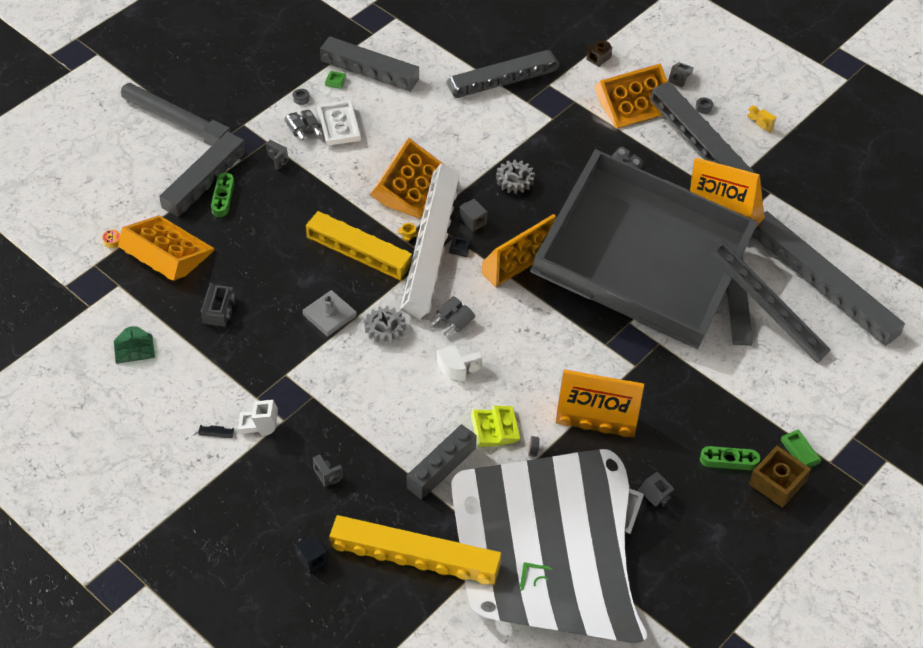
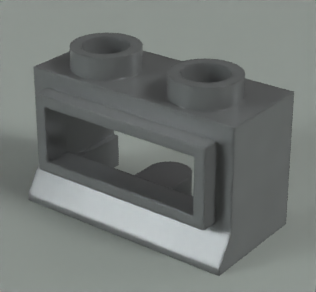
M210 283L201 310L203 324L226 326L227 320L231 319V306L235 305L236 294L233 292V287ZM217 297L224 298L220 311L213 310L214 301Z

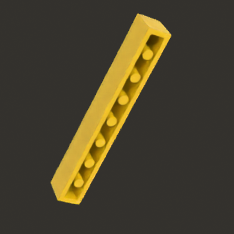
M339 515L335 519L329 536L331 547L338 551L345 550L354 552L359 556H371L380 561L388 560L398 565H410L420 570L436 571L441 575L449 574L457 576L462 580H475L484 585H495L501 565V552Z

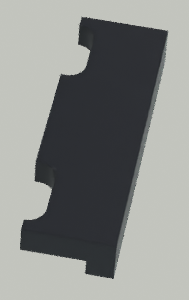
M200 425L198 434L233 438L234 428L227 429L224 426L210 425L206 427Z

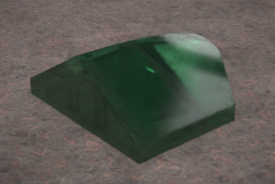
M137 326L125 328L114 340L116 364L155 358L153 336Z

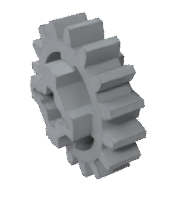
M513 160V163L507 161L506 165L502 163L501 168H497V185H502V190L507 188L508 193L511 190H514L515 194H517L518 190L523 193L524 188L529 190L530 185L534 184L535 173H533V168H529L528 163L523 165V161L517 163L516 160Z
M379 306L378 311L372 309L371 314L366 315V320H364L365 333H368L369 339L374 337V342L381 340V343L384 344L388 340L391 344L392 339L398 341L399 335H404V330H406L405 317H402L401 311L396 313L395 307L389 310L388 306L385 309Z

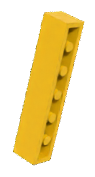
M317 211L306 224L307 238L400 281L411 267L412 254L407 250H402L389 242L380 240L327 214Z

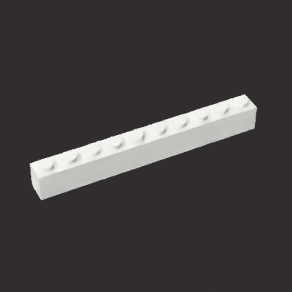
M442 163L432 175L400 308L401 311L418 319L428 314L432 308L430 302L435 294L434 285L439 277L437 271L442 264L440 258L445 250L443 245L448 237L446 232L451 223L450 215L454 210L452 205L457 197L456 189L460 184V180H458L460 172Z

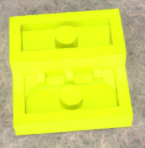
M494 405L492 410H472L471 418L474 432L477 435L478 447L501 446L520 441L513 406Z

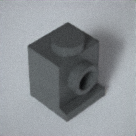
M658 472L647 478L638 489V492L643 493L655 507L660 504L664 507L672 499L670 495L674 491V488Z

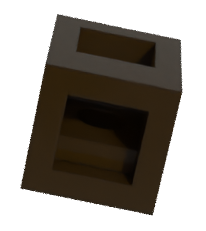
M599 40L594 45L587 47L586 60L600 67L611 58L613 47L608 41L603 42Z

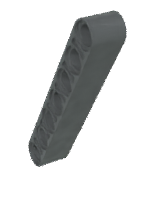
M545 50L453 75L448 78L446 84L455 98H460L551 73L557 70L559 62L552 51Z

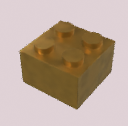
M776 446L753 470L749 484L783 508L806 483L811 468L779 446Z

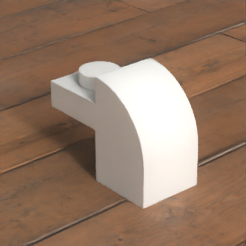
M456 345L437 350V363L447 378L454 381H465L466 373H473L482 369V356L480 352L461 357Z
M274 400L254 401L251 412H240L237 428L239 433L259 432L261 436L273 433L276 428L278 408Z

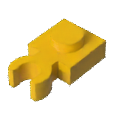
M754 105L748 108L750 113L747 114V117L751 120H756V125L769 133L774 130L776 116L764 109L759 111Z

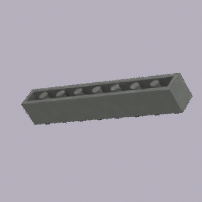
M669 81L652 89L650 101L704 160H711L718 164L754 173L753 169L743 161L720 134L710 126L709 122L699 114L698 110Z

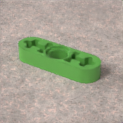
M222 173L217 178L211 203L212 214L216 217L227 215L234 188V178L230 173ZM220 193H227L225 197L218 196Z
M707 446L702 449L700 455V462L704 466L715 468L754 470L760 461L759 453L751 449ZM732 455L735 461L729 462L724 456Z

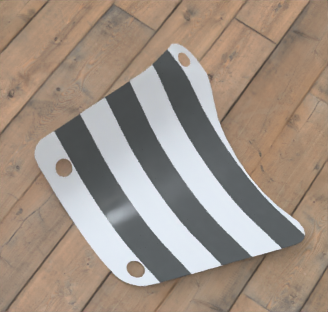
M605 449L461 470L454 476L451 487L459 543L501 552V565L495 585H484L475 580H465L469 604L476 613L485 618L628 643L645 641L647 632L639 619L633 603L626 567L625 521L629 483L625 467L615 453ZM608 459H612L617 463V471H610L606 467ZM470 496L475 497L479 501V511L474 515H470L465 510V500ZM524 562L549 566L553 569L527 567L524 590L520 591ZM539 576H545V577L548 578V581H547L546 579H544V578L538 579V580L536 581V586L534 587V580H535L537 577H539ZM487 601L495 604L496 609L493 612H485L481 609V604Z

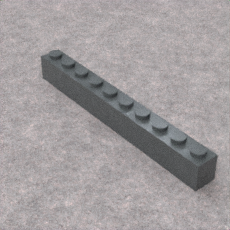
M768 211L764 212L765 218L755 228L752 234L753 238L773 252L780 260L791 267L793 271L803 277L806 282L815 287L883 345H888L901 335L905 325L901 319Z

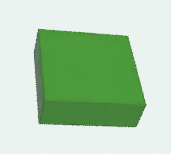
M330 71L326 78L325 86L342 89L346 80V73Z

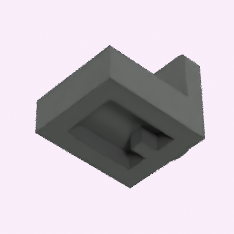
M680 62L672 66L668 81L683 87L686 78L692 74L694 67Z
M269 140L266 143L267 156L274 160L275 169L279 170L288 162V151L286 147Z
M320 454L313 457V469L325 487L330 484H336L343 478V468L341 465L331 468L327 460L324 461Z

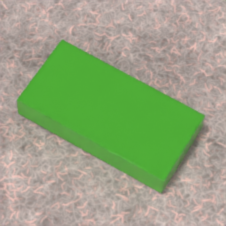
M799 429L781 437V442L797 460L809 468L820 464V457Z

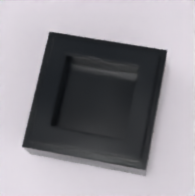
M453 236L449 254L467 257L471 246V239Z

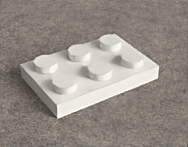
M351 100L317 105L326 146L361 141Z

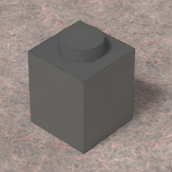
M472 199L460 206L459 219L473 232L487 224V211L475 199Z

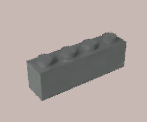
M461 424L407 474V489L423 500L476 449L477 435Z

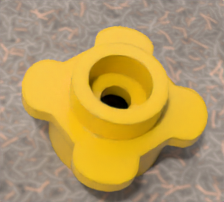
M405 223L402 225V228L398 229V234H401L405 241L418 237L419 231L416 230V226L413 223Z

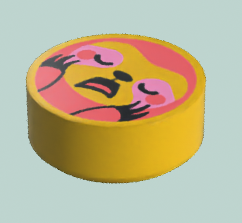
M108 230L102 235L103 244L106 247L114 248L118 246L120 233L117 230Z

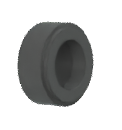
M297 89L292 94L294 103L298 105H304L310 100V94L306 89Z
M702 97L696 101L695 108L698 112L707 114L712 111L713 102L709 98Z
M531 436L528 456H537L540 442L539 437Z

